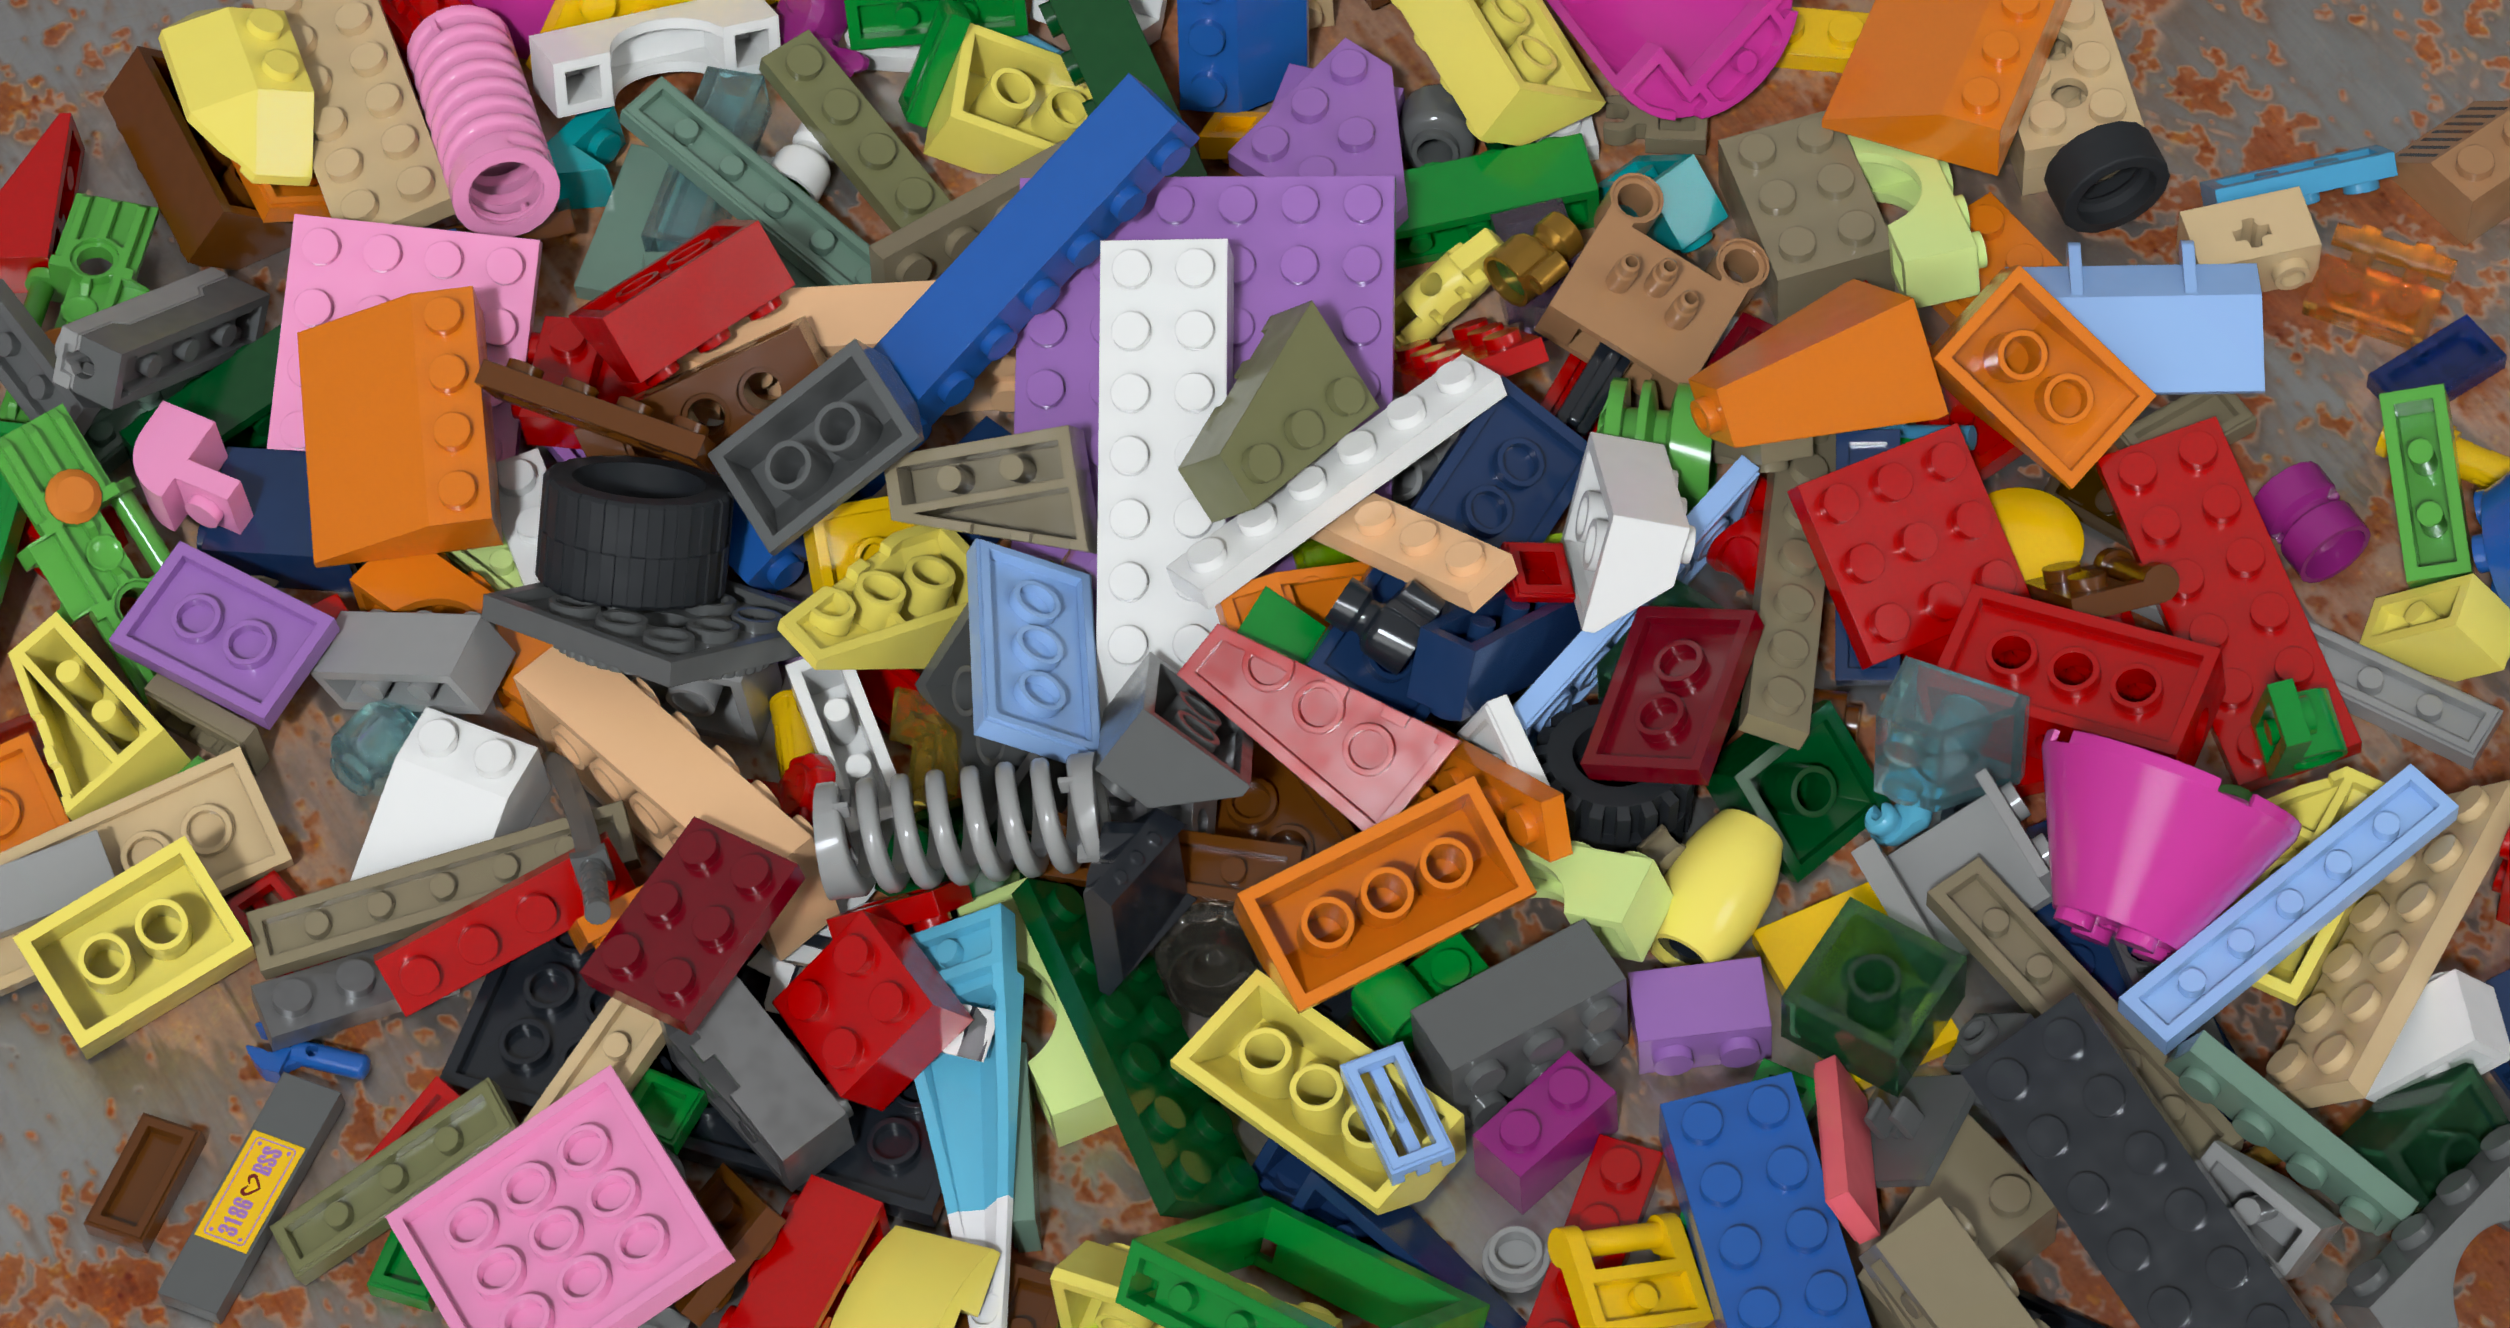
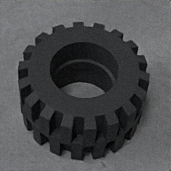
M1599 698L1598 704L1589 705L1586 701L1573 704L1571 714L1560 711L1551 718L1550 727L1543 726L1537 736V746H1534L1533 751L1550 787L1564 795L1571 841L1583 842L1594 849L1611 852H1637L1636 847L1659 825L1663 824L1674 840L1679 844L1682 843L1683 833L1688 832L1691 824L1695 785L1592 780L1588 778L1580 765L1604 698ZM1616 782L1625 784L1627 786L1613 787L1602 785L1599 783Z

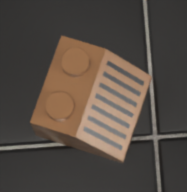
M2473 101L2395 154L2398 176L2390 178L2464 246L2510 216V101Z

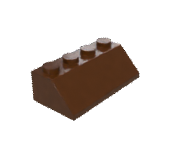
M137 46L104 94L103 99L116 122L117 129L122 134L137 163L138 170L148 184L158 204L159 211L166 219L187 262L200 267L209 266L237 271L290 248L293 222L263 223L230 158L220 153L187 122L163 52Z

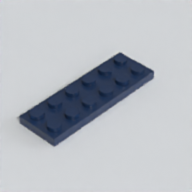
M1502 376L1501 379L1507 395L1463 427L1409 507L1411 510L1497 548H1500L1503 542L1543 543L1572 500L1587 446L1585 439L1506 377ZM1369 566L1359 581L1372 590L1373 599L1378 602L1389 600L1407 584V582L1372 566ZM1446 601L1435 619L1459 608V606ZM1330 624L1303 663L1422 722L1430 714L1429 707L1406 697L1416 648L1396 676L1361 651L1359 636L1355 632H1342Z

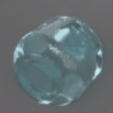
M370 702L362 706L331 738L330 752L332 758L330 759V767L335 777L343 786L356 795L366 796L370 794L381 796L395 757L417 723V717L401 705H395L392 708L385 703Z

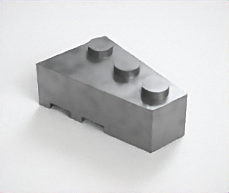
M737 975L729 983L692 1036L659 1020L672 1062L696 1088L706 1091L710 1104L791 1192L808 1181L811 1174L816 1175L855 1145L848 1120L854 1113L847 1099L841 1098L831 1083H828L826 1086L814 1073L812 1065L804 1052L794 1041L786 1038Z

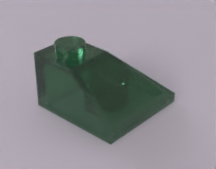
M2465 1062L2378 1099L2339 1139L2419 1202L2411 1214L2413 1216L2419 1214L2437 1196V1186L2443 1179L2453 1172L2463 1169L2481 1151V1142L2490 1132L2500 1126L2510 1124V1121L2475 1065Z

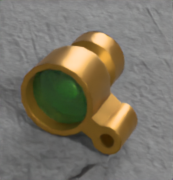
M1552 211L1534 226L1532 236L1525 233L1513 235L1488 255L1483 262L1485 274L1493 288L1503 299L1518 307L1526 306L1536 296L1542 295L1570 271L1567 263L1583 250V238L1569 218L1560 212Z

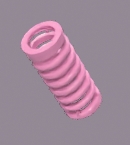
M455 5L438 10L425 18L413 31L407 45V61L456 217L466 228L479 234L515 237L530 232L541 225L554 211L560 197V180L508 26L495 13L474 5Z

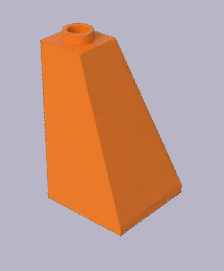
M1856 279L1840 285L1688 378L1695 399L1690 403V410L1696 426L1706 437L1733 448L1935 420L1949 414L1914 298Z

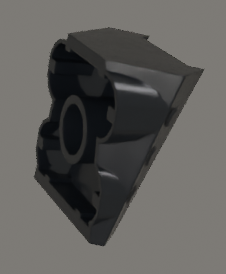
M1158 808L1131 822H1104L1100 834V859L1098 862L1090 864L1087 873L1083 898L1099 991L1108 996L1141 963L1142 959L1198 899L1187 893L1178 837V833L1186 824Z

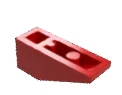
M71 113L58 114L0 190V279L6 282L13 293H28L25 287V280L32 268H49L51 254L55 255L76 193L79 191L85 147Z

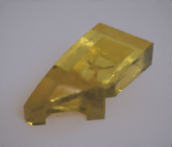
M898 686L894 689L889 740L912 746L909 778L912 786L914 808L924 810L928 808L925 792V775L930 770L938 769L945 774L948 800L957 796L959 771L956 733L918 692Z

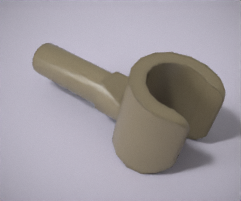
M1661 824L1636 849L1637 852L1654 859L1661 874L1664 876L1686 849V846L1676 842L1667 828Z

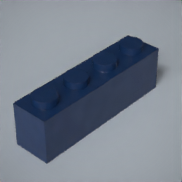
M1502 588L1475 613L1459 607L1421 626L1406 697L1429 707L1430 712L1441 719L1461 722L1476 714L1487 701L1506 694L1510 696L1533 684L1582 631L1574 601L1573 603L1512 602Z

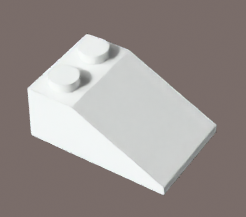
M426 707L395 757L350 881L527 829L551 789L539 748Z

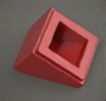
M1502 543L1499 549L1512 554L1518 574L1503 587V590L1512 602L1573 603L1576 596L1563 543Z

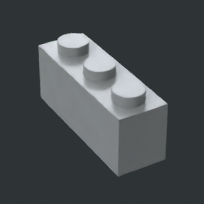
M373 609L370 612L341 611L336 619L340 631L310 674L342 709L423 712L426 707L442 713L484 714L516 652L498 633L496 624L483 620L482 614L468 611L464 614L433 613L426 610H420L417 613L387 612L380 609Z

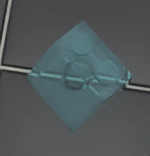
M1905 656L1876 714L1874 792L1885 795L1900 805H1915L1932 812H1938L1984 796L1986 793L1975 777V774L1984 768L1988 770L1999 787L2009 781L2014 786L2020 784L2025 775L2030 697Z

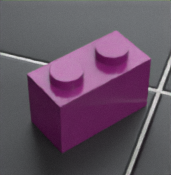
M1568 1050L1472 1135L1475 1173L1523 1215L1592 1154L1599 1134L1611 1137L1618 1131L1617 1092Z

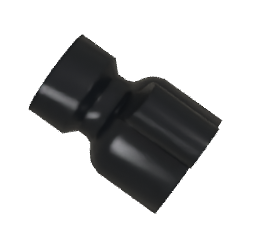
M1352 577L1324 620L1342 632H1355L1359 636L1361 651L1397 676L1417 646L1420 627L1433 621L1446 601L1412 579L1389 600L1378 602L1373 599L1370 588Z

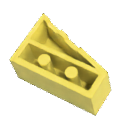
M57 611L8 653L30 716L36 722L45 746L43 752L47 763L54 771L63 797L60 798L64 810L72 821L176 775L191 762L190 758L162 725Z

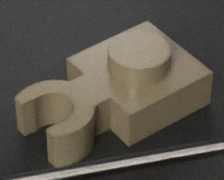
M1621 95L1606 97V118H1620L1624 121L1604 122V143L1612 146H1623L1633 142L1635 139H1645V153L1706 155L1709 117L1700 119L1696 116L1676 118L1675 121L1666 120L1634 107L1622 98Z

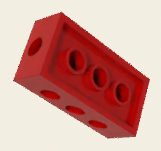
M1976 584L1972 585L1926 688L1934 731L2042 760V743L2048 730H2059L2060 734L2057 741L2069 743L2075 730L2140 747L2195 767L2226 693L2221 648Z

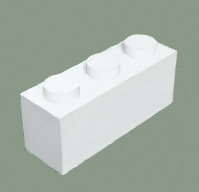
M804 658L785 665L794 699L815 753L827 756L836 771L835 783L838 784L840 790L850 789L852 792L851 807H849L851 817L844 818L845 831L856 859L859 858L860 827L855 800V784L860 778L869 777L876 784L880 826L886 848H888L894 830L890 780L896 774V771L857 671L814 670Z

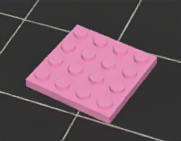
M294 214L267 449L306 451L297 333L410 293L473 286L484 313L488 361L505 367L509 358H515L527 363L529 339L531 332H533L543 243L536 239ZM491 395L496 462L519 454L522 426L519 419L513 418L511 404L498 400Z
M611 1065L385 1216L449 1328H638L735 1262L729 1249L625 1084Z

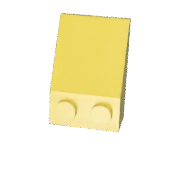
M970 22L928 123L923 154L976 173L1000 175L1062 140L1066 141L1088 117L1082 103L1093 97L1086 82L1076 87L1074 86L1061 55Z

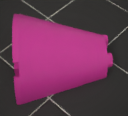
M1546 0L1622 98L1650 115L1675 121L1676 118L1696 116L1700 119L1714 116L1731 108L1752 93L1768 76L1780 59L1789 42L1798 16V11L1792 9L1793 0Z

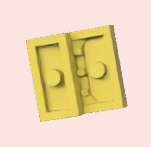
M896 1225L874 1248L855 1275L842 1298L829 1328H954L959 1313L978 1317L1001 1253L992 1248Z

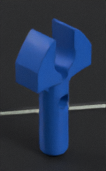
M261 1021L256 1023L255 1026L261 1039L268 1040ZM310 1041L274 1052L246 1045L256 1070L266 1081L273 1083L279 1081L283 1072L289 1074L300 1067L357 1080L365 1079L371 1068L370 1057L366 1054Z

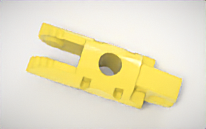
M1484 228L1466 243L1462 244L1459 242L1395 298V332L1400 331L1399 329L1402 326H1405L1417 315L1401 331L1400 335L1395 336V350L1418 340H1432L1446 325L1452 322L1476 298L1484 293L1491 283L1485 274L1483 262L1488 255L1504 243L1492 230Z

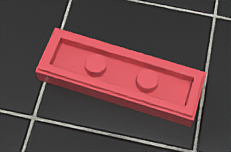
M1833 1055L1815 1063V1069H1813L1825 1202L1853 1240L1857 1241L1860 1245L1881 1236L1871 1132L1863 1120L1868 1111L1867 1097L1838 1057Z

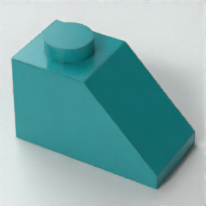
M1694 154L1638 155L1597 184L1599 200L1602 202L1612 184L1624 174L1641 173L1653 179L1663 193L1664 204L1660 215L1646 236L1669 250H1680L1681 253H1688L1698 249L1712 239L1713 233L1711 229L1729 217ZM1619 205L1621 210L1627 215L1638 217L1632 208Z

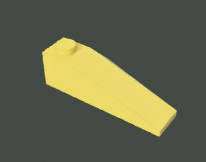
M917 525L894 532L881 542L879 551L866 561L860 558L850 565L846 576L832 587L823 586L782 617L777 630L814 670L925 669L968 603L966 553L970 546L955 531Z

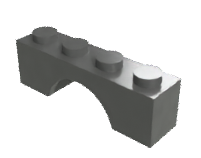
M2510 1124L2500 1126L2490 1132L2481 1142V1151L2463 1169L2453 1172L2440 1182L2436 1189L2437 1196L2419 1214H2415L2402 1221L2392 1232L2391 1238L2393 1240L2374 1259L2362 1263L2350 1273L2346 1281L2347 1286L2330 1303L2346 1328L2459 1327L2454 1305L2453 1289L2456 1269L2463 1252L2480 1232L2494 1224L2510 1232Z

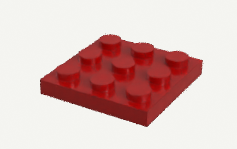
M1958 423L1813 479L1787 491L1862 670L1951 634L1973 584L2032 599Z

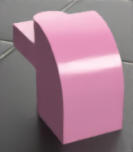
M162 401L138 435L133 450L134 469L149 507L156 519L162 525L175 532L189 514L191 518L205 527L216 528L221 526L241 535L254 515L241 481L218 472L227 460L228 454L215 421Z

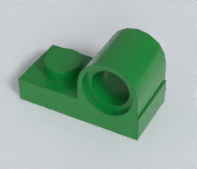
M2293 678L2267 684L2250 721L2269 780L2329 764L2348 753L2327 688H2314L2297 692Z
M1459 933L1439 943L1406 967L1401 962L1354 986L1351 992L1354 1018L1380 1049L1402 1041L1408 1054L1414 1051L1410 1010L1486 971L1490 967Z

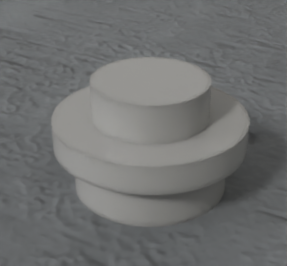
M1508 1226L1499 1230L1487 1241L1482 1252V1267L1488 1281L1498 1289L1510 1293L1526 1292L1537 1287L1544 1280L1550 1265L1548 1246L1537 1233L1523 1226Z

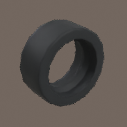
M2116 121L2098 125L2077 135L2064 145L2049 162L2044 182L2065 225L2077 232L2098 233L2124 225L2151 208L2166 190L2170 173L2167 163L2148 129L2137 122ZM2117 170H2120V171H2118L2116 174H2114L2112 177H2110V178H2108V179H2106V180H2104V181H2101V182L2095 184V183H2096L2097 181H2099L2101 178H2103V177H2105V176H2107V175H2109V174H2111V173H2113V172H2115V171H2117Z

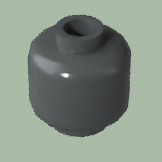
M1441 84L1423 86L1413 91L1404 101L1399 121V134L1402 156L1409 165L1418 168L1430 162H1446L1472 156L1476 137L1468 129L1466 117L1455 99Z

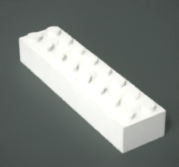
M1228 239L1100 241L1096 656L1101 724L1103 711L1149 652H1152L1176 671H1179L1215 626L1220 624L1215 607L1209 610L1173 586L1166 566L1186 553L1194 543L1207 538L1232 520V517L1212 523L1178 470L1214 408L1223 404L1233 387L1234 257Z

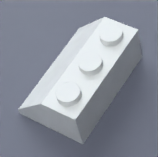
M1590 432L1560 543H1563L1576 596L1574 603L1582 631L1595 633L1672 588L1675 584L1680 563L1689 564L1692 558L1696 540L1695 526L1689 525L1686 516L1687 500L1684 497H1680L1678 490V471L1672 469L1665 445Z

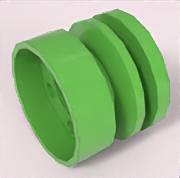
M1613 377L1608 398L1599 415L1597 433L1665 445L1673 470L1678 471L1680 497H1684L1687 500V516L1716 484L1718 463L1713 462V454H1711L1712 439L1702 434L1693 420L1690 403L1695 399L1690 384L1679 383L1673 397L1671 409L1660 410L1655 381L1645 380L1642 385L1639 408L1631 407L1630 379Z

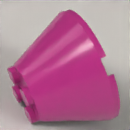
M2050 729L2046 732L2042 743L2052 906L2056 910L2053 918L2060 923L2072 927L2070 933L2079 938L2108 947L2111 937H2115V940L2133 948L2131 952L2133 955L2150 963L2160 965L2215 921L2298 839L2302 825L2294 816L2257 794H2252L2249 802L2237 796L2218 791L2222 778L2158 753L2110 738L2074 730L2069 743L2057 741L2060 734L2059 730Z

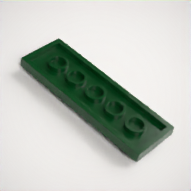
M1027 878L1011 895L1159 1215L1195 1219L1263 1197L1264 1195L1258 1185L1257 1173L1247 1162L1233 1132V1124L1229 1115L1222 1109L1218 1100L1171 1068L1170 1060L1190 1039L1182 1025V1016L1178 1008L1171 1002L1157 972V963L1154 957L1149 952L1110 996L1100 992L1083 898L1086 887Z

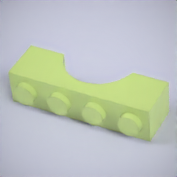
M1846 134L1875 201L1892 204L1908 211L1906 215L1888 225L1891 274L1900 294L1914 298L1917 309L1979 295V269L1987 267L1988 264L1986 247L1980 231H1970V216L1964 196L1962 194L1953 195V179L1948 162Z
M1509 840L1537 891L1536 895L1531 898H1548L1564 903V914L1570 925L1585 918L1610 956L1638 962L1644 961L1668 913L1673 897L1654 859L1636 851L1617 853L1594 849L1583 842L1571 841L1573 854L1550 863ZM1477 924V925H1475V926L1469 928V930H1473V929L1476 928L1479 924Z
M1026 877L973 898L974 901L956 910L959 918L1002 903L1015 913L1017 972L1024 976V993L1032 995L1046 1004L1057 1018L1049 1041L1028 1062L1034 1095L1060 1148L1117 1125V1122L1011 895L1028 878Z

